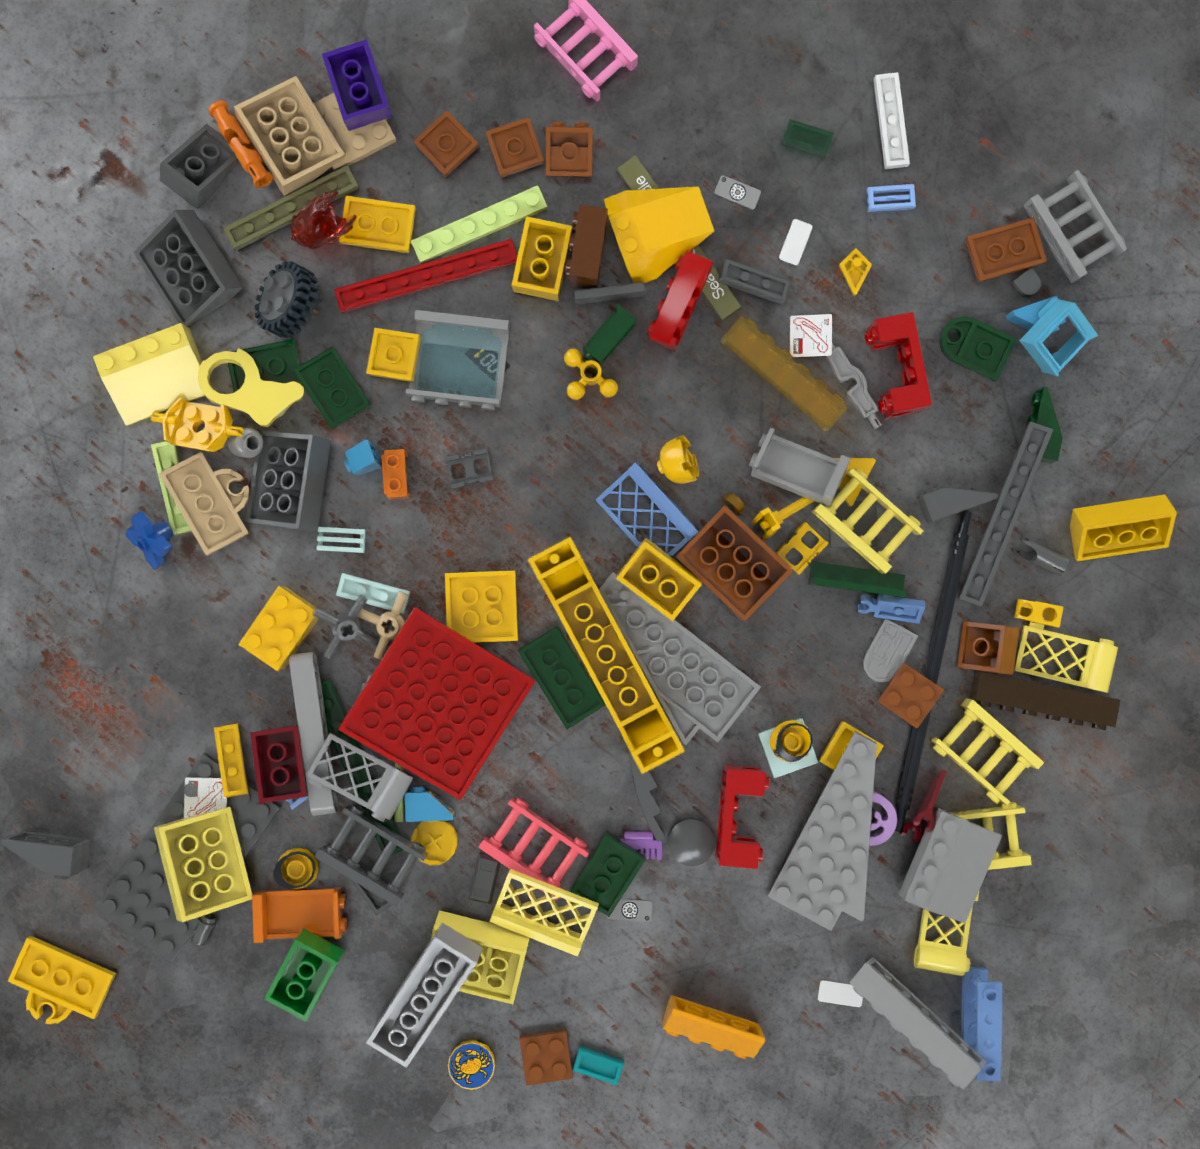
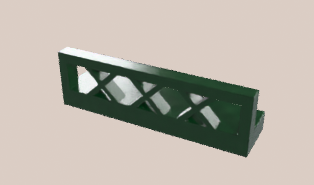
M811 562L808 585L877 595L907 597V590H903L904 574L890 572L881 574L877 570Z

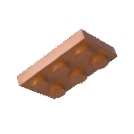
M1034 217L965 238L978 283L1047 262Z

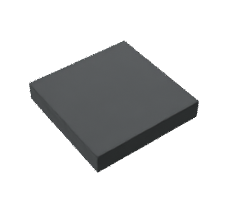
M863 500L855 501L851 507L844 501L838 507L834 516L841 522L843 519L847 520ZM876 501L853 526V532L858 537L864 536L877 521ZM829 528L830 548H852ZM877 536L871 541L872 545L870 547H878Z

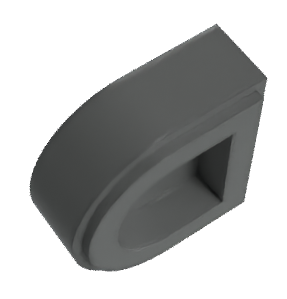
M1031 267L1011 282V284L1020 295L1029 297L1039 291L1041 280Z

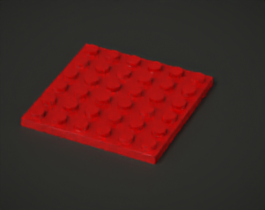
M414 607L338 730L461 801L533 686L535 679Z

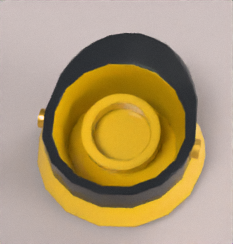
M789 720L779 724L773 730L770 737L771 750L775 756L785 762H795L801 760L804 756L806 757L813 743L812 734L808 727L796 720Z
M293 848L287 850L280 856L274 867V879L279 886L286 889L299 890L306 888L317 877L319 871L318 861L315 855L307 849Z

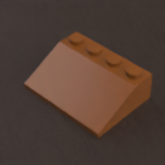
M725 505L676 556L680 562L744 622L794 571Z

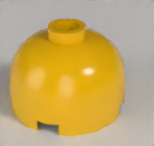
M684 435L668 441L662 447L659 455L660 460L657 461L659 472L665 474L667 479L677 484L696 481V477L699 476L695 453L691 454L688 450L691 444Z

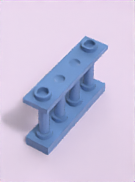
M970 967L969 972H965L964 976H962L961 1038L987 1061L975 1076V1080L1001 1081L1002 982L988 981V969L986 967Z

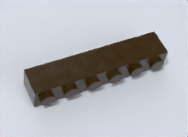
M979 671L974 672L970 699L977 700V704L981 706L991 707V703L1000 704L999 709L1014 712L1015 707L1023 709L1022 714L1037 717V712L1045 713L1046 719L1060 721V717L1069 718L1068 723L1083 726L1084 721L1092 723L1091 728L1106 730L1107 726L1116 727L1121 701L1120 699Z

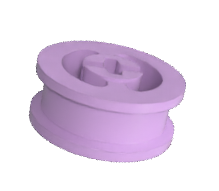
M874 791L872 802L879 803L883 807L885 815L881 817L880 813L875 808H872L874 819L871 820L870 830L881 827L876 832L870 834L869 846L879 845L887 841L894 833L897 825L896 811L891 802Z

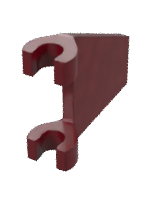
M942 769L933 777L912 822L903 826L902 832H900L901 836L904 837L908 830L913 832L911 841L916 842L921 837L919 824L922 819L927 822L926 831L929 832L935 826L932 810L946 774L945 770Z

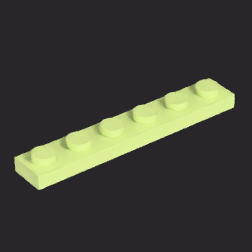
M537 185L411 240V243L420 263L423 264L524 220L526 216L530 217L548 209Z

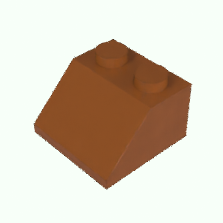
M963 621L957 667L1013 675L1019 628Z

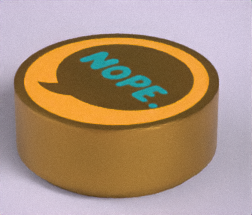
M728 492L722 498L724 504L737 515L745 509L744 503L731 492Z

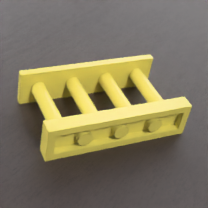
M852 468L845 473L851 480L836 495L830 507L819 504L813 509L812 513L881 574H886L892 567L888 563L890 555L911 532L915 535L922 534L923 530L919 527L921 523L911 515L909 517L906 516L866 480L868 477L861 470H854ZM859 485L869 495L847 520L843 519L841 522L834 516L836 510ZM877 501L886 511L864 536L858 537L853 532V526L873 503ZM894 516L904 526L882 551L876 553L870 547L872 545L871 541Z
M966 698L961 704L965 709V715L942 741L935 737L930 739L935 744L933 749L943 757L946 755L983 786L988 791L986 795L996 804L1001 802L1008 805L1010 801L1002 794L1025 768L1039 769L1044 762L974 700ZM978 720L984 725L981 728L982 732L959 757L949 747L972 721ZM995 735L1001 740L999 743L1000 747L981 769L976 772L967 764L968 761L990 736L993 737ZM1013 751L1019 756L1017 758L1018 762L994 788L985 778L1008 752L1011 753Z
M1010 802L1008 805L1002 803V807L949 812L966 820L982 818L983 827L993 831L992 817L1006 816L1009 849L1007 853L999 854L996 851L988 870L1032 865L1031 855L1019 849L1015 814L1025 813V808L1016 805V802Z

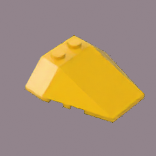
M699 186L627 190L604 199L610 223L633 283L643 282L645 284L658 279L662 273L678 262L681 255L684 256L686 251H692L715 232Z

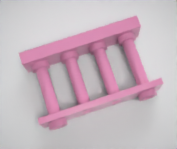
M568 0L569 8L545 30L538 23L534 25V38L542 48L546 47L579 82L583 93L588 98L592 97L598 102L600 100V89L598 87L621 66H626L632 71L638 65V55L587 0ZM574 16H580L584 21V26L560 47L551 37ZM589 33H595L600 38V42L575 64L567 53ZM605 50H611L616 55V59L591 81L583 70Z

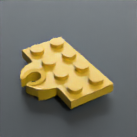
M29 936L26 938L8 982L29 991L26 999V1011L29 1010L36 1020L44 1014V1004H48L52 1007L53 1013L46 1019L45 1024H58L70 1016L73 1011L95 1019L100 1012L116 973L38 938Z

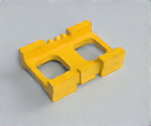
M803 522L794 532L796 535L775 552L797 575H800L809 565L808 563L828 545V542L812 529L807 522ZM808 531L812 532L819 540L812 549L808 548L801 541V538ZM792 548H795L803 556L796 566L792 565L785 558V555Z

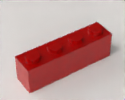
M686 251L685 256L681 255L676 264L678 272L675 278H670L666 290L669 291L665 300L661 299L658 305V318L656 321L652 320L647 333L650 334V341L676 352L713 268V261L690 251Z

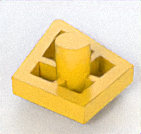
M857 248L839 264L853 296H856L872 266Z

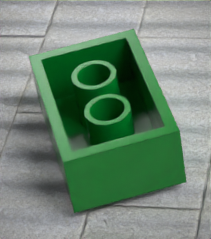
M303 928L295 939L264 999L306 1022L345 950Z

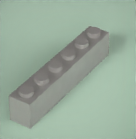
M874 957L868 960L849 982L853 986L854 991L859 996L865 997L877 1013L884 1015L895 1030L902 1032L909 1038V1042L914 1048L924 1052L932 1065L941 1068L954 1085L960 1086L964 1090L987 1063L986 1060Z

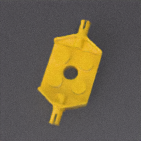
M180 397L165 414L153 412V416H151L152 422L163 424L164 440L171 445L216 452L223 448L227 438H230V436L242 437L241 433H244L242 427L232 426L233 419L230 410L223 404H221V407L187 402ZM205 423L204 429L197 432L198 427Z

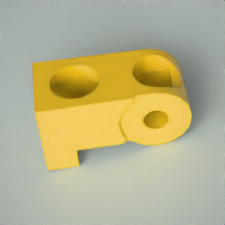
M1018 599L1014 618L1060 628L1064 607Z

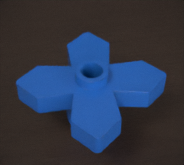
M140 511L133 515L131 520L133 526L127 529L125 535L134 546L139 547L144 552L146 561L155 570L163 565L165 561L163 556L169 553L171 545L168 542H170V538L174 534L171 527L165 521L151 524V521L144 512Z

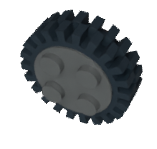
M292 261L282 262V265L278 264L275 266L276 271L272 269L269 272L270 277H265L263 280L265 282L264 287L260 286L259 288L262 294L256 297V300L259 301L258 304H255L257 324L260 325V328L281 338L292 337L294 332L299 333L301 331L300 325L305 327L307 324L306 317L309 319L311 317L317 318L319 315V310L315 309L316 304L313 303V300H318L319 296L315 293L319 290V285L316 284L318 280L314 277L315 274Z

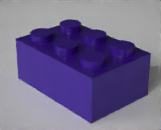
M367 39L322 54L343 121L348 131L393 117Z

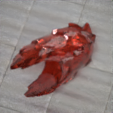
M325 192L318 198H314L307 207L300 209L297 216L293 215L290 227L292 230L291 240L295 241L298 245L312 250L319 249L325 244L335 243L341 236L348 234L352 230L357 217L353 215L349 218H340L336 215L334 206H331L330 203L339 192Z

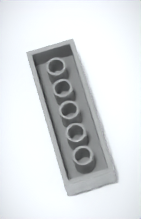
M441 923L377 1021L366 1043L407 1068L477 964L483 947Z

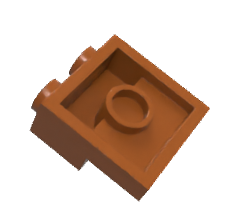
M551 121V126H546L545 176L592 177L593 127H588V122H575L574 127H565V122Z

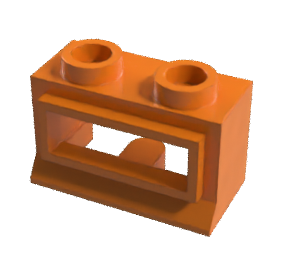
M405 449L384 450V455H381L384 495L387 496L388 500L411 499V494L407 493L405 457H408V452Z

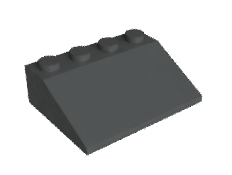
M174 210L134 251V254L178 323H182L188 328L229 302L243 288L194 210Z
M259 431L263 439V448L255 456L245 522L317 532L331 440L315 435Z

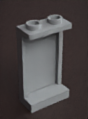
M770 428L768 434H763L758 446L761 449L759 453H754L749 464L752 467L751 476L830 507L847 470L850 458L841 455L839 460L778 437L774 434L775 429Z

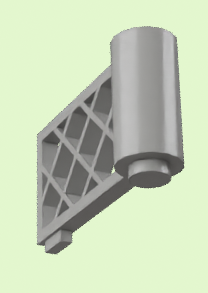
M329 733L306 776L310 777L309 783L320 789L322 785H325L373 811L371 816L382 822L385 819L391 820L414 778L332 733ZM331 740L341 744L343 754L329 758L327 747ZM345 747L349 748L352 751L346 753ZM325 752L327 759L320 760ZM354 753L362 755L364 765L350 769L347 755ZM344 757L348 770L334 774L331 760ZM365 758H367V759H369V760H371V761H373V762L367 764ZM328 761L331 775L320 777L313 773L318 764ZM379 764L386 768L382 777L371 780L369 766ZM366 768L369 781L355 785L352 772ZM349 773L352 786L344 789L337 786L335 777ZM332 778L334 784L327 781L326 779ZM378 782L377 786L374 789L373 783ZM370 784L372 795L367 802L358 797L356 788ZM354 789L355 795L348 792V790Z

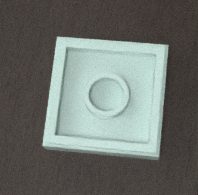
M799 718L796 720L804 724L803 718ZM776 727L758 733L773 778L818 763L813 746L808 752L809 754L799 761H782L774 755L770 747V737Z

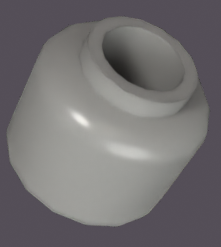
M242 427L244 433H241L242 437L230 436L228 438L229 450L237 457H255L263 448L262 435L253 428Z

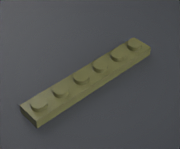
M346 165L223 229L233 249L237 251L359 189V186L350 168Z

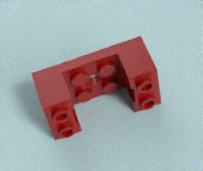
M914 312L875 319L867 328V332H865L866 345H870L871 351L898 346L899 349L896 351L897 360L899 363H902L903 372H901L903 387L889 389L887 394L880 396L881 400L878 401L880 413L884 414V419L924 411L932 406Z
M723 764L715 853L719 866L758 869V862L762 863L763 848H760V844L756 842L755 837L736 835L737 823L733 818V813L738 812L739 799L736 797V794L764 797V790L768 791L769 776H766V772L761 767Z

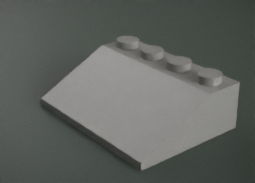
M935 807L932 813L935 819V826L929 832L925 830L898 894L905 901L923 909L966 923L1002 835Z

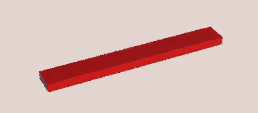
M511 238L336 288L334 292L340 312L344 313L515 264L517 262V253Z

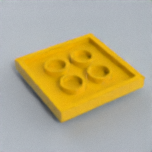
M515 570L445 573L446 621L449 628L472 642L518 641Z

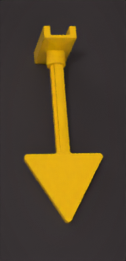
M850 458L846 472L852 468L854 470L859 469L868 477L876 460L875 458ZM844 474L838 488L839 492L851 480L848 475ZM859 485L845 499L849 507L853 506L862 489ZM802 497L782 510L771 512L769 507H767L750 523L752 526L760 524L765 532L761 537V540L764 542L781 528L780 524L783 523L784 519L814 501Z

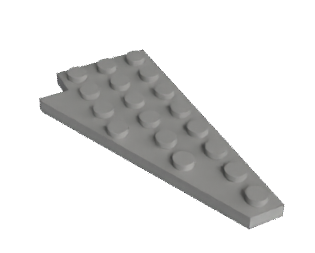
M612 572L599 589V592L684 745H687L700 728L716 742H719L761 687L676 620L671 621L617 580V575Z
M854 732L768 893L769 898L832 931L842 911L860 921L864 920L877 743L857 732Z

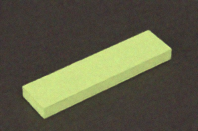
M166 441L151 444L173 534L178 535L190 532L192 530L159 473L181 462L178 446L171 445Z

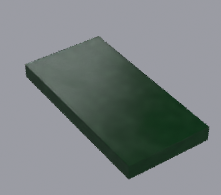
M555 626L517 650L566 729L606 706L603 698L558 626Z

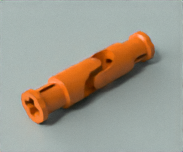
M219 100L212 103L208 108L210 116L214 117L217 121L218 129L235 153L245 172H248L253 178L254 186L256 188H263L269 185L273 180V175L267 172L263 166L262 158L255 147L252 146L250 139L236 117L232 116L229 112L226 101Z

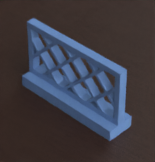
M635 462L620 478L595 499L637 547L642 543L636 538L637 528L650 529L649 540L651 542L653 540V529H665L666 543H653L657 546H666L665 552L670 556H673L700 531L638 462ZM628 476L636 482L635 492L622 491V483ZM619 485V491H613ZM639 487H640L645 493H643V492H638V491H639ZM608 494H619L618 508L608 507L603 499ZM622 494L635 495V508H621ZM638 495H648L651 499V509H638ZM654 503L660 510H654ZM612 510H618V517ZM621 511H634V525H626L621 521ZM637 512H651L650 526L637 525ZM654 512L666 515L667 527L653 526ZM670 521L675 525V527H670ZM669 530H679L685 538L679 544L669 543ZM669 546H674V548L668 553Z

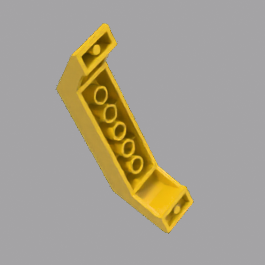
M571 537L529 558L528 561L554 606L641 773L644 774L685 751Z

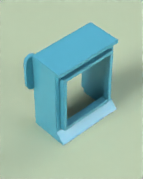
M1052 298L1038 313L1040 319L1019 341L1043 373L1058 377L1061 369L1090 339L1097 337L1098 334L1075 303ZM1068 316L1077 331L1058 352L1051 355L1042 342Z

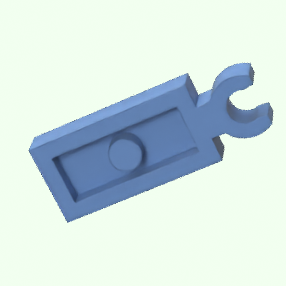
M862 594L860 596L861 603H858L859 613L873 612V617L918 624L925 610V601L881 594H878L877 599L872 598L870 595Z

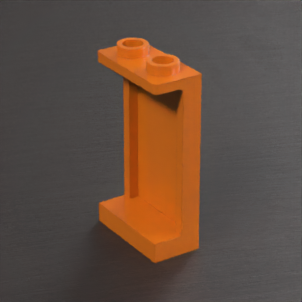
M342 887L258 890L252 895L254 943H263L266 939L297 938L303 928L319 937L334 936V939H340L344 932L347 931V918L343 917V908L346 907V894H342Z

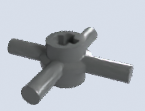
M359 595L349 613L334 616L318 607L314 609L312 615L330 624L334 638L323 654L328 659H332L342 641H349L355 637L373 647L377 644L378 638L361 630L357 619L368 600L363 595Z

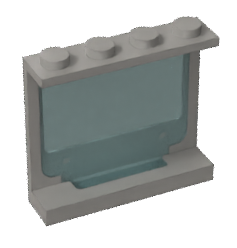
M415 310L416 334L421 336L414 381L410 382L409 389H406V395L411 397V401L424 403L425 399L435 400L434 403L439 405H448L449 402L458 403L457 406L471 408L472 404L481 405V409L495 410V407L501 408L510 331L509 320Z

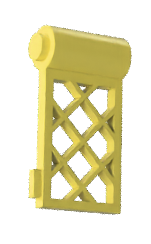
M1029 622V626L1023 625L1014 671L1108 693L1118 647L1114 646V641L1101 638L1099 642L1043 630L1044 625ZM1028 631L1037 633L1042 642L1031 648L1026 641ZM1043 635L1050 637L1048 639H1045ZM1054 638H1059L1065 645V648L1054 654L1048 642ZM1067 641H1072L1074 643L1069 645ZM1079 643L1088 645L1086 655L1079 659L1071 649ZM1045 645L1051 656L1040 662L1033 651ZM1068 650L1074 662L1063 668L1057 656ZM1030 653L1037 665L1030 669L1021 668L1022 658ZM1054 659L1060 670L1053 675L1047 674L1042 665ZM1077 664L1081 670L1080 681L1071 680L1066 670ZM1037 668H1040V670H1041L1042 672H1038V671H1034V670L1037 669ZM1061 673H1063V675L1065 676V678L1059 677L1058 675H1060Z
M979 892L977 894L975 901H978ZM923 909L918 944L914 952L915 968L957 976H964L965 972H969L970 959L967 958L966 950L972 909L966 923H956L954 919L949 918L954 926L945 933L937 925V922L945 916L939 915L933 919L929 911ZM934 925L941 936L934 941L925 940L926 930ZM955 930L961 935L960 946L952 945L947 939V936ZM944 939V941H945L947 944H945V943H939V942Z

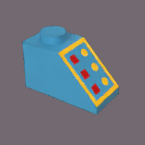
M412 786L411 790L405 793L406 822L454 820L456 817V812L432 789L425 790V786Z

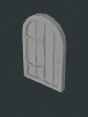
M884 619L863 659V669L866 675L877 682L892 680L905 662L918 635L888 619Z

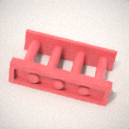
M511 797L508 805L513 807V809L494 837L488 838L485 836L478 848L509 869L561 888L560 881L580 853L584 857L588 856L589 849L586 848L587 844L578 837L575 839L571 838L528 808L529 804L523 799ZM522 813L532 820V823L515 848L507 851L502 847V840ZM541 826L552 835L534 862L528 865L521 860V854ZM559 840L570 846L571 849L553 876L547 878L540 873L542 871L540 868Z

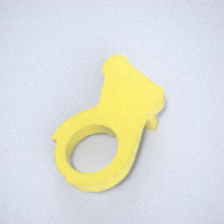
M239 348L237 352L223 351L213 354L205 361L203 360L197 376L199 388L208 400L220 406L223 404L227 408L245 412L262 427H269L274 420L283 416L292 404L303 398L304 387L294 381L278 383L261 380L254 359L247 352ZM234 363L245 371L244 384L236 392L221 394L211 388L209 382L210 374L220 364Z

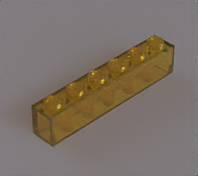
M741 316L723 336L721 342L822 430L827 432L848 409L844 405L846 402L839 395H832L827 390L828 386L822 380H815L809 375L810 371L806 366L801 363L798 365L792 360L793 356L786 349H779L774 344L775 341L767 333L762 334L757 330V325L754 321Z

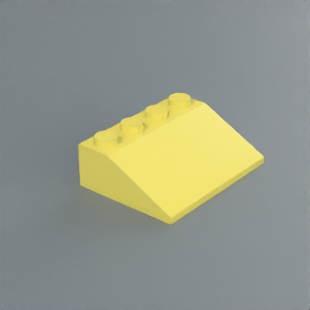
M182 323L93 356L100 377L126 426L153 416V412L163 413L168 411L180 397L187 402L205 397L199 388L197 379L202 360L190 329Z
M230 807L154 827L178 921L185 922L252 899V891Z
M439 910L431 939L441 923H444L483 947L477 964L458 991L514 1004L529 937L496 924Z

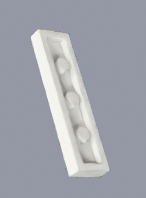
M897 72L875 75L874 87L885 169L908 167L910 161L899 74Z

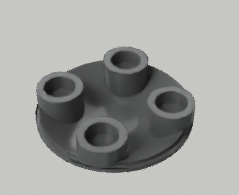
M689 818L673 827L668 837V847L671 855L677 862L686 866H697L706 862L712 855L715 847V838L711 829L704 822Z

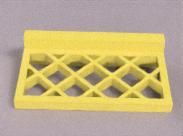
M510 869L489 922L578 957L599 903ZM511 878L520 881L524 887L514 890L510 883ZM541 889L546 896L536 899L532 890ZM527 892L531 901L521 904L517 895ZM512 897L516 906H508L503 904L502 901ZM564 898L568 905L558 908L554 899ZM549 901L553 910L543 912L539 904ZM534 906L538 914L531 915L526 913L525 909ZM584 906L591 909L589 914L580 916L576 908ZM572 910L575 918L565 921L562 912ZM557 915L560 923L554 924L549 922L547 917ZM578 923L582 929L581 934L570 930L568 926Z

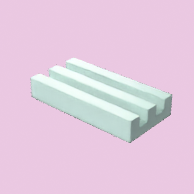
M318 527L317 550L365 553L366 530ZM324 532L360 534V539L324 537ZM324 541L360 543V548L323 545Z

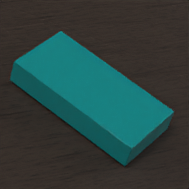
M579 1046L572 1071L617 1085L624 1066V1060Z

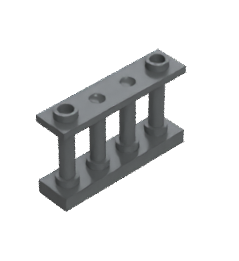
M355 804L352 806L347 805L342 812L348 815V818L332 845H328V847L326 845L322 846L315 855V858L394 906H397L405 894L401 891L400 886L416 859L419 858L424 861L429 853L425 851L426 847L417 841L410 842L364 814L365 810ZM358 821L369 829L353 856L347 859L340 854V848ZM376 834H379L389 840L372 870L367 871L360 867V861ZM399 846L409 852L393 881L387 883L380 879V873L395 848Z

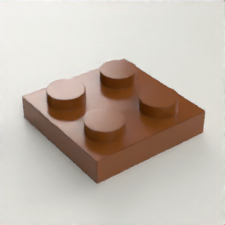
M448 110L413 141L414 145L445 178L479 147V143Z
M529 117L485 131L501 178L544 164V159Z
M904 663L878 702L918 729L945 690Z
M566 1029L520 1036L526 1086L573 1079Z

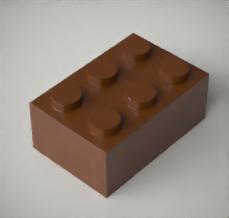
M579 205V212H574L572 226L575 236L571 235L569 242V256H572V259L567 258L565 270L566 279H570L571 287L585 289L598 287L608 223L607 208Z

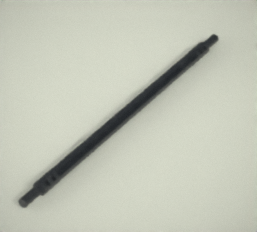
M962 511L958 533H955L924 673V676L937 684L969 539L967 533L972 512ZM931 711L918 729L914 726L912 728L895 806L898 807L896 813L897 825L895 828L897 832H902L906 812L910 810Z

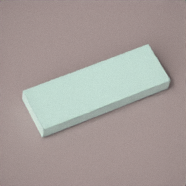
M342 573L336 596L356 601L359 595H363L368 599L366 604L392 611L399 591L408 594L401 611L404 614L410 591Z

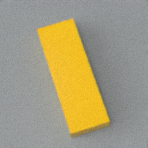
M238 723L214 727L224 798L249 794Z

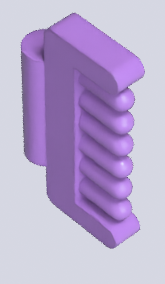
M652 831L624 832V839H619L637 851L639 849V852L643 855L645 849L647 860L650 858V849L651 859L654 860L656 857L655 849H657V859H662V840L657 842L656 839H653Z

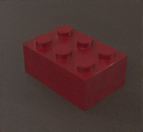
M298 725L250 732L259 804L307 797L308 791Z

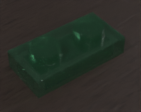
M789 119L782 144L826 158L834 132Z

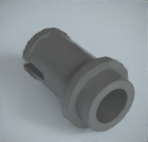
M206 914L198 918V926L191 939L192 943L198 946L206 945L211 929L216 926V918L213 915Z

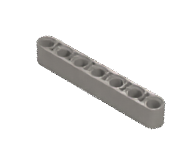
M314 651L292 654L289 657V665L310 811L312 816L337 813V792L325 785H322L321 789L308 782L310 777L306 776L328 737L317 655ZM330 743L327 747L329 758L331 757ZM325 752L320 760L327 759ZM328 761L318 764L313 773L320 777L331 775ZM332 778L326 779L327 781L334 784Z

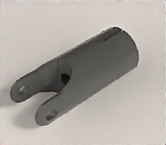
M1024 536L1020 538L1021 542L1032 547L1034 550L1025 552L1018 548L1012 549L1015 555L1060 576L1065 572L1070 562L1069 556Z

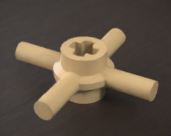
M399 591L392 611L385 612L381 616L364 609L359 613V618L376 624L377 631L381 636L373 657L381 660L389 641L395 639L402 628L404 620L400 614L408 594ZM393 621L392 626H394L395 628L389 630V625L386 624L387 622Z

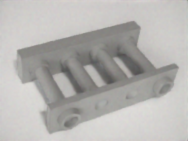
M1079 170L1066 179L1069 183L1066 187L1046 199L1041 198L1037 194L1023 205L1031 218L1034 217L1037 229L1071 284L1087 274V265L1109 252L1116 257L1127 250L1124 238L1115 230L1089 188L1087 178L1081 175ZM1075 193L1081 205L1058 219L1053 218L1049 207ZM1087 212L1093 224L1073 237L1066 238L1061 231V227ZM1099 232L1106 244L1083 258H1078L1073 250L1074 246Z

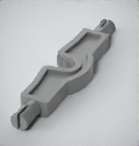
M832 343V355L825 356L826 360L830 364L839 383L849 379L855 381V386L848 390L846 395L857 408L862 418L868 417L874 430L883 424L875 413L878 411V407L867 391L865 376L858 368L850 364L841 347L835 348Z

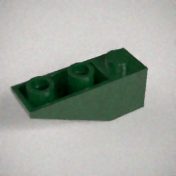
M1042 387L1036 390L1032 396L1031 406H1033L1032 415L1028 417L1026 427L1031 421L1054 429L1041 459V462L1051 464L1059 459L1063 437L1048 387Z

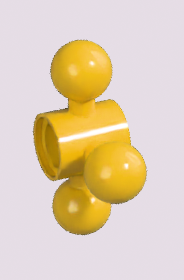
M577 349L566 351L564 355L565 363L569 367H578L581 373V379L571 382L567 387V395L571 399H581L585 394L586 385L598 384L601 394L605 397H613L617 393L618 385L616 381L604 379L601 376V366L596 361L589 360L584 362L581 352ZM588 368H594L598 374L594 378H588L584 372Z

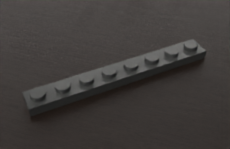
M1031 421L1028 423L958 597L959 599L981 607L983 606L1054 429Z

